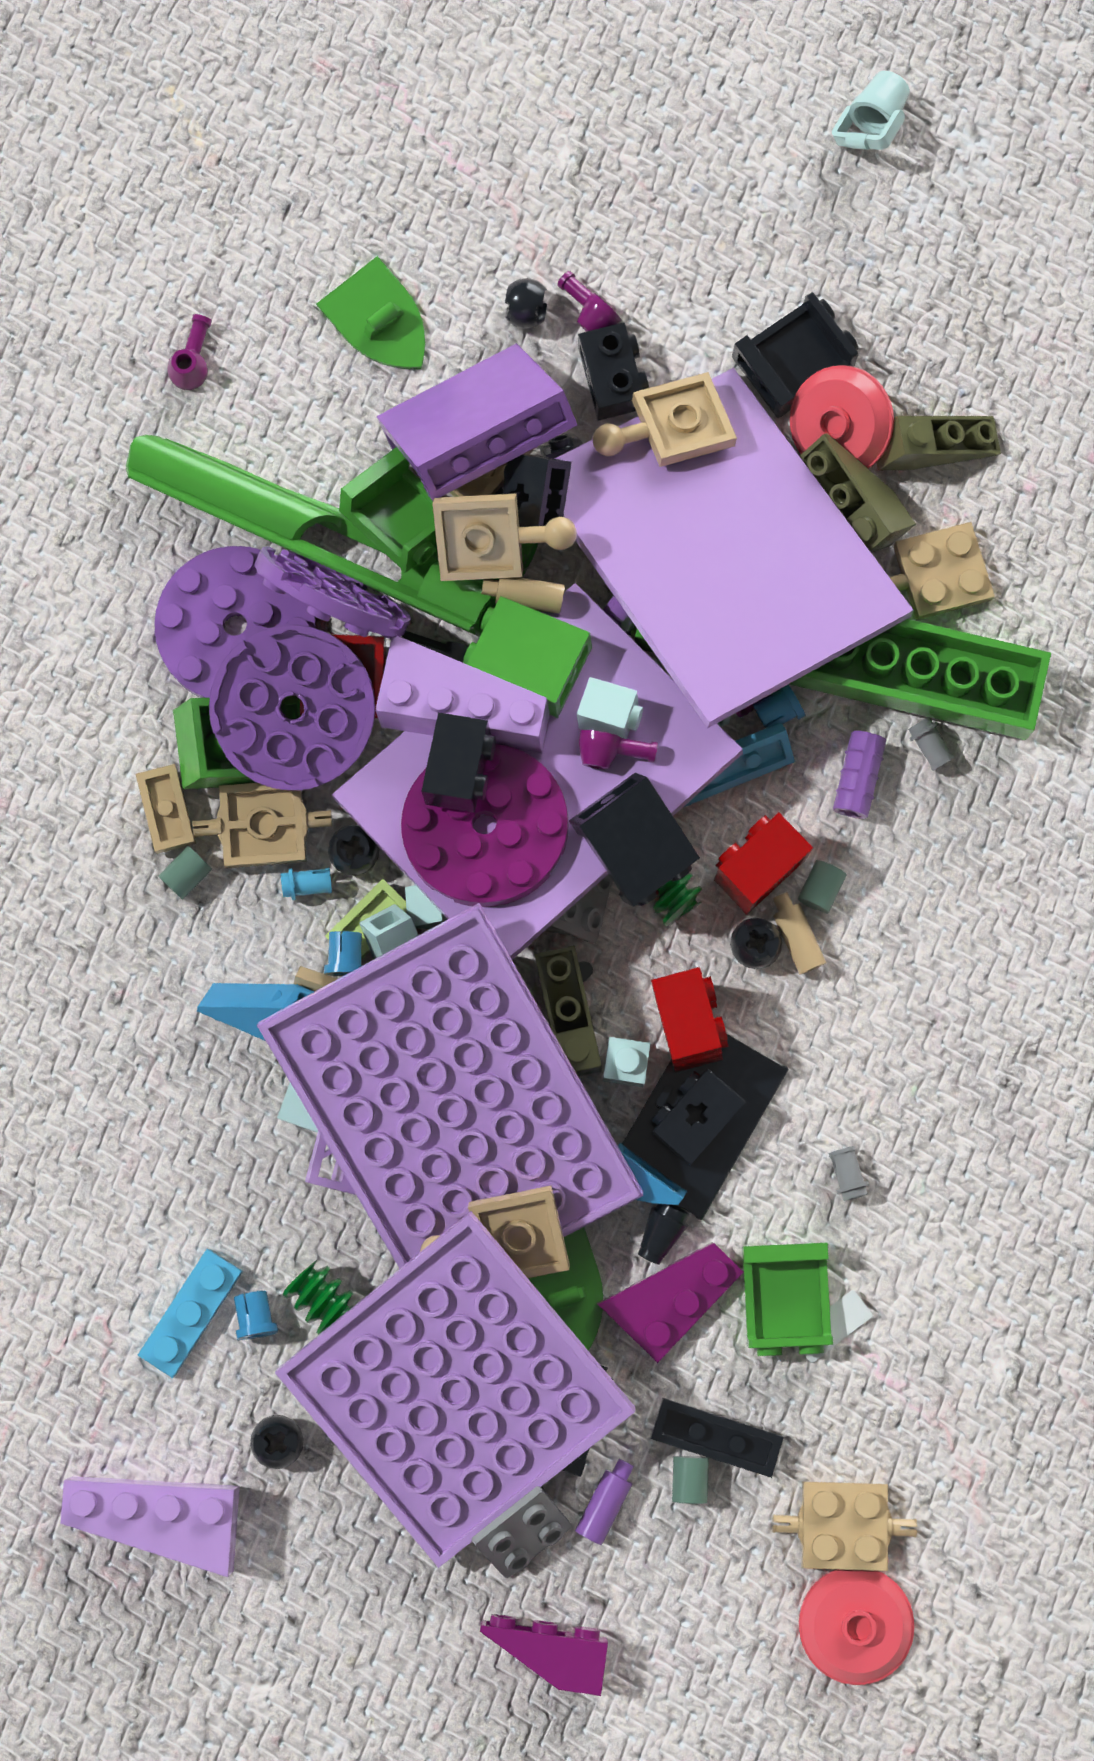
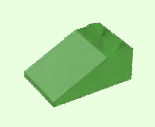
M287 696L283 700L281 710L285 717L294 720L301 717L300 698L297 696ZM190 698L173 710L183 789L219 788V786L257 783L241 773L226 758L212 730L209 715L210 698Z

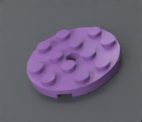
M227 546L199 554L174 573L159 598L155 613V637L159 653L173 677L185 689L199 698H210L213 680L221 663L235 646L251 635L264 629L281 625H303L316 628V617L306 611L307 604L287 593L280 594L272 591L262 584L264 578L256 573L257 569L255 568V562L261 551L260 549L245 546ZM234 616H242L247 622L244 632L240 635H229L225 631V621Z
M270 546L261 549L255 562V568L257 569L256 573L264 578L262 584L272 591L280 594L287 593L307 604L306 611L314 617L329 621L332 616L345 622L344 627L363 637H367L369 631L380 634L388 639L396 636L401 637L405 634L411 621V616L402 606L388 596L370 593L366 591L368 586L362 582L293 551L283 549L279 555H274L276 550Z
M303 625L274 626L257 632L240 642L221 663L213 680L209 700L212 730L226 758L248 778L267 787L281 790L314 788L335 779L349 769L362 754L369 741L376 712L375 695L371 679L354 651L330 633ZM287 696H297L302 700L304 713L300 718L295 720L289 719L282 713L281 704Z

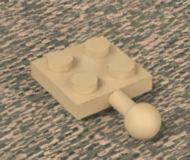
M709 372L633 392L632 402L641 423L624 428H619L614 424H604L598 427L593 435V446L603 456H614L623 449L624 444L648 438L659 467L735 447L737 440Z
M516 494L434 498L432 504L441 581L522 577L521 544L547 543L553 549L564 550L571 547L577 537L574 523L565 517L553 518L546 526L519 527Z
M972 522L906 538L894 543L893 549L901 574L889 578L899 591L907 590L916 620L988 602L995 597Z
M552 1185L469 1202V1212H473L527 1278L569 1270L570 1264ZM439 1235L427 1238L423 1242L420 1252L435 1241Z

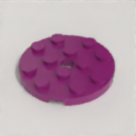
M496 744L493 760H486L483 775H488L486 796L484 800H477L475 813L426 805L421 792L426 768L415 780L404 803L401 833L403 844L413 869L432 890H436L462 905L474 906L480 903L481 907H495L526 897L538 889L550 877V873L566 848L569 829L568 813L563 793L557 781L538 760L516 748ZM481 814L491 816L497 822L495 829L488 834H480L473 828L475 821Z

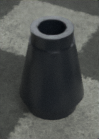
M657 1204L656 1207H651L638 1255L660 1265L662 1259L665 1258L689 1226L686 1223L689 1213L676 1205Z

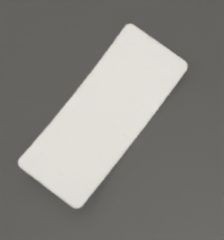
M851 1290L830 1306L833 1345H824V1353L804 1354L810 1363H814L850 1333L872 1318V1312L854 1290Z

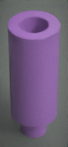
M619 1458L612 1472L605 1470L575 1529L577 1533L599 1545L603 1544L633 1485L627 1480L634 1467L633 1465Z

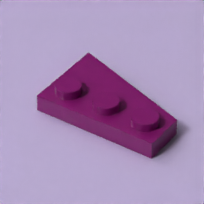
M711 1242L597 1304L658 1363L741 1276L743 1271L715 1243Z

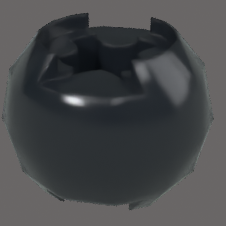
M531 278L518 279L508 285L505 304L510 305L508 316H505L506 320L513 326L522 329L534 328L543 323L547 310V303H543L545 290L547 291L546 287L539 281Z
M352 824L340 828L329 841L328 855L330 862L336 870L345 875L356 876L364 874L374 867L379 858L380 847L359 825ZM354 841H359V845L364 851L363 855L356 854L353 860L348 859L347 851L343 848L345 845L352 846Z
M754 917L746 919L736 926L731 936L730 946L734 957L740 964L747 968L762 969L770 966L777 960L781 953L783 942L779 930L773 923L766 919ZM754 933L757 938L764 937L767 942L762 947L763 953H758L755 948L749 950L746 947L751 939L750 934Z
M272 1415L262 1419L255 1426L251 1434L250 1447L253 1456L261 1465L269 1469H282L290 1466L299 1458L303 1450L304 1438L300 1427L294 1420L283 1415ZM279 1432H283L286 1436L283 1440L284 1445L287 1446L285 1452L282 1449L271 1452L268 1449L271 1443L267 1438L268 1433L276 1435Z

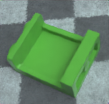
M397 447L341 488L339 512L405 573L416 564H425L437 549L433 501L428 496L421 479L409 469V462Z
M500 596L495 608L489 607L481 623V630L483 632L477 643L472 642L469 645L463 663L546 697L550 715L558 718L591 652L590 632Z
M828 1243L743 1246L747 1347L757 1348V1356L782 1355V1347L799 1346V1354L824 1353V1345H833L827 1260H829Z

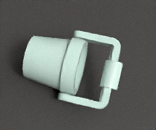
M890 71L878 72L862 93L855 97L852 104L845 108L833 128L832 135L837 145L864 150H883L889 147L905 119L903 107L910 93L906 81L901 76ZM852 123H854L864 133H847Z

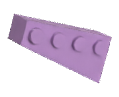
M396 636L391 638L375 710L382 728L433 736L439 712L488 720L491 735L496 736V744L518 750L543 752L550 717L546 697L402 637Z
M72 1476L64 1480L60 1524L229 1577L234 1572L240 1486Z

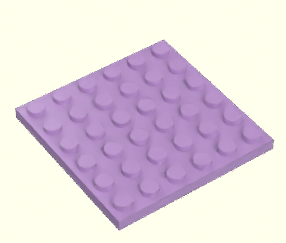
M472 1211L275 1371L279 1379L438 1568L470 1544L473 1536L537 1486H543L631 1416L636 1408Z

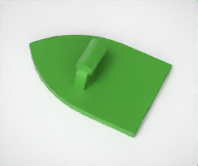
M378 256L316 303L317 307L345 340L362 355L375 362L394 368H422L425 353V332L419 309L408 291Z
M583 1227L564 1237L570 1264L569 1270L528 1279L589 1351L601 1323L603 1309L597 1303L603 1300V1287L599 1270L585 1228Z

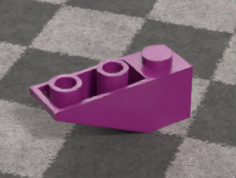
M491 1614L490 1621H481L480 1632L558 1690L601 1696L608 1640L606 1637H600V1630L576 1626L574 1633L557 1631V1623L534 1620L532 1627L516 1625L515 1617Z

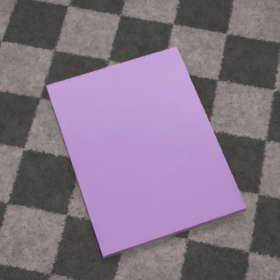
M734 368L712 378V382L736 434L735 447L659 467L648 438L624 444L623 449L614 456H603L598 453L593 446L592 439L555 458L572 462L563 517L568 518L574 523L577 530L575 541L707 728L912 616L914 611ZM637 416L618 427L624 428L641 423Z
M576 583L564 592L560 614L543 611L541 613L590 632L592 649L559 717L556 718L552 715L549 717L543 752L537 753L521 750L547 768L563 793L569 823L566 848L550 873V877L538 889L526 897L509 904L482 907L512 960L608 875L585 838L576 833L569 822L570 819L634 773L641 774L649 779L672 816H674L743 754V749L718 724L709 728L705 726L674 680ZM589 677L637 691L638 704L643 707L642 718L637 731L630 729L627 739L651 743V741L658 742L654 763L648 762L647 759L616 754L607 770L582 765L579 748V736L582 729L578 727L577 711ZM404 731L337 789L332 796L447 919H450L472 906L456 903L453 899L428 887L413 869L403 844L401 819L404 803L413 783L427 767L433 739L432 735ZM481 814L475 821L473 828L480 834H488L495 829L497 822L493 817Z
M480 903L259 1021L257 1027L399 1269L420 1253L421 1246L427 1238L435 1235L441 1236L468 1214V1205L471 1201L552 1185L563 1237L643 1196L641 1186Z

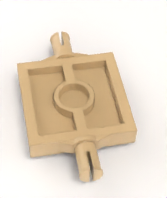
M260 783L219 786L220 807L217 819L193 820L192 822L194 838L218 835L223 846L225 868L307 862L305 840L308 828L333 826L331 810L307 812L303 804L302 790H281L267 787Z
M802 1481V1504L798 1516L773 1514L772 1522L789 1523V1525H772L773 1533H798L802 1546L801 1568L888 1571V1546L892 1536L917 1537V1530L900 1528L901 1526L917 1527L916 1519H892L888 1508V1484Z

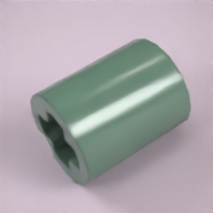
M187 846L158 877L183 900L208 875L212 868L194 850Z
M816 860L798 900L814 910L828 914L847 874L836 866Z
M673 1456L672 1502L689 1504L707 1503L708 1457Z

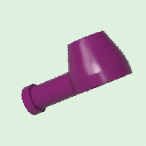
M567 271L561 276L557 286L561 290L567 291L583 306L577 323L586 332L616 325L622 321L619 315L605 301L589 291L575 278V274L571 271Z
M193 314L191 320L193 323L185 349L175 352L168 361V376L171 382L182 390L196 389L207 378V364L200 355L207 329L210 328L212 320L203 315ZM188 359L192 361L191 366L187 369L178 367L182 360Z
M595 730L580 731L579 748L582 765L607 770L616 754L647 759L648 762L652 763L655 761L658 742L651 741V743L630 740L615 734Z

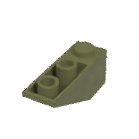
M896 416L894 418V429L890 444L886 452L876 463L878 471L915 470L998 456L1001 454L994 416Z
M828 433L823 434L800 455V458L871 553L891 546L916 525L896 493Z
M575 945L534 954L548 1022L552 1032L577 1076L601 1072L602 1064Z

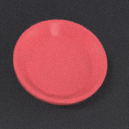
M846 365L824 368L806 379L794 397L790 410V430L794 444L800 454L805 452L823 434L828 433L864 466L870 468L886 452L892 438L894 414L889 396L878 380L862 369Z
M835 1569L818 1579L807 1592L799 1613L800 1639L811 1662L826 1676L845 1684H871L892 1674L907 1657L914 1637L913 1611L903 1590L886 1574L871 1570Z

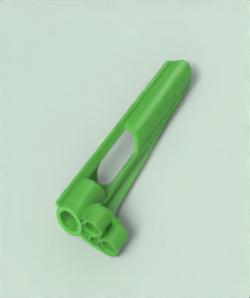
M143 435L135 437L130 445L126 462L128 478L351 577L378 592L478 637L483 632L481 630V623L489 607L495 608L496 606L495 596L481 594L484 579L441 581L437 549L425 564H416L406 573L401 569V579L398 582L393 581L301 539L303 533L309 527L320 524L382 552L339 512V508L283 488L230 463L166 438ZM538 543L521 544L523 575L521 578L524 577L535 555Z

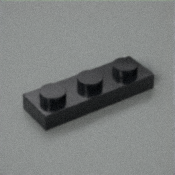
M663 1397L650 1437L652 1440L772 1478L784 1438L781 1435Z

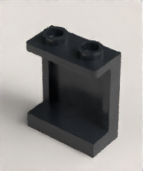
M813 292L805 296L804 303L754 338L750 339L746 335L734 344L732 358L777 419L791 410L798 389L811 375L832 366L846 365L854 367L859 355L857 351L859 349L858 344L852 334L847 330L842 331L834 321L835 314L831 306L824 299L819 300Z
M638 773L632 774L569 820L576 833L585 838L619 889L620 893L618 895L622 901L632 907L637 904L639 906L645 905L655 899L659 894L658 889L670 880L674 882L685 877L691 872V865L700 859L649 779Z

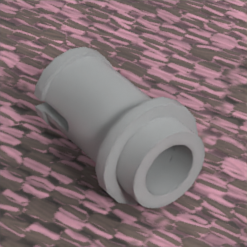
M927 717L908 729L912 735L909 739L910 741H916L931 765V769L934 771L955 757L951 754L936 729V726L939 725L938 722L933 723L930 717Z
M851 1146L828 1153L840 1189L836 1190L837 1194H842L844 1201L867 1195L866 1186H869L868 1181H863L855 1154V1147Z

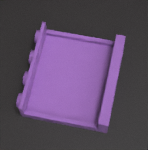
M517 343L376 416L391 449L393 450L397 447L418 473L432 501L434 498H440L578 425L564 390Z

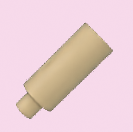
M521 577L499 578V580L484 579L481 594L495 596L496 604L500 596L534 610L560 614L565 585Z
M788 892L774 897L773 901L778 912L773 917L799 975L825 965L827 962L800 903L793 905Z

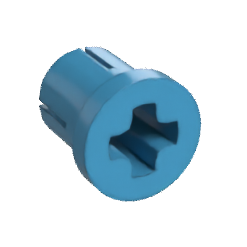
M789 684L753 704L765 728L780 722L784 724L795 717L799 720L806 716Z
M341 931L329 932L328 964L324 965L325 975L345 976L363 966L361 965L362 933L342 931V934Z
M267 1291L249 1292L234 1297L239 1330L235 1331L237 1340H251L278 1333L277 1323H272Z

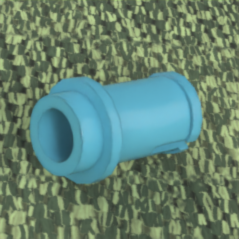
M330 867L293 872V868H289L288 873H281L283 898L291 897L293 901L296 900V896L332 893Z

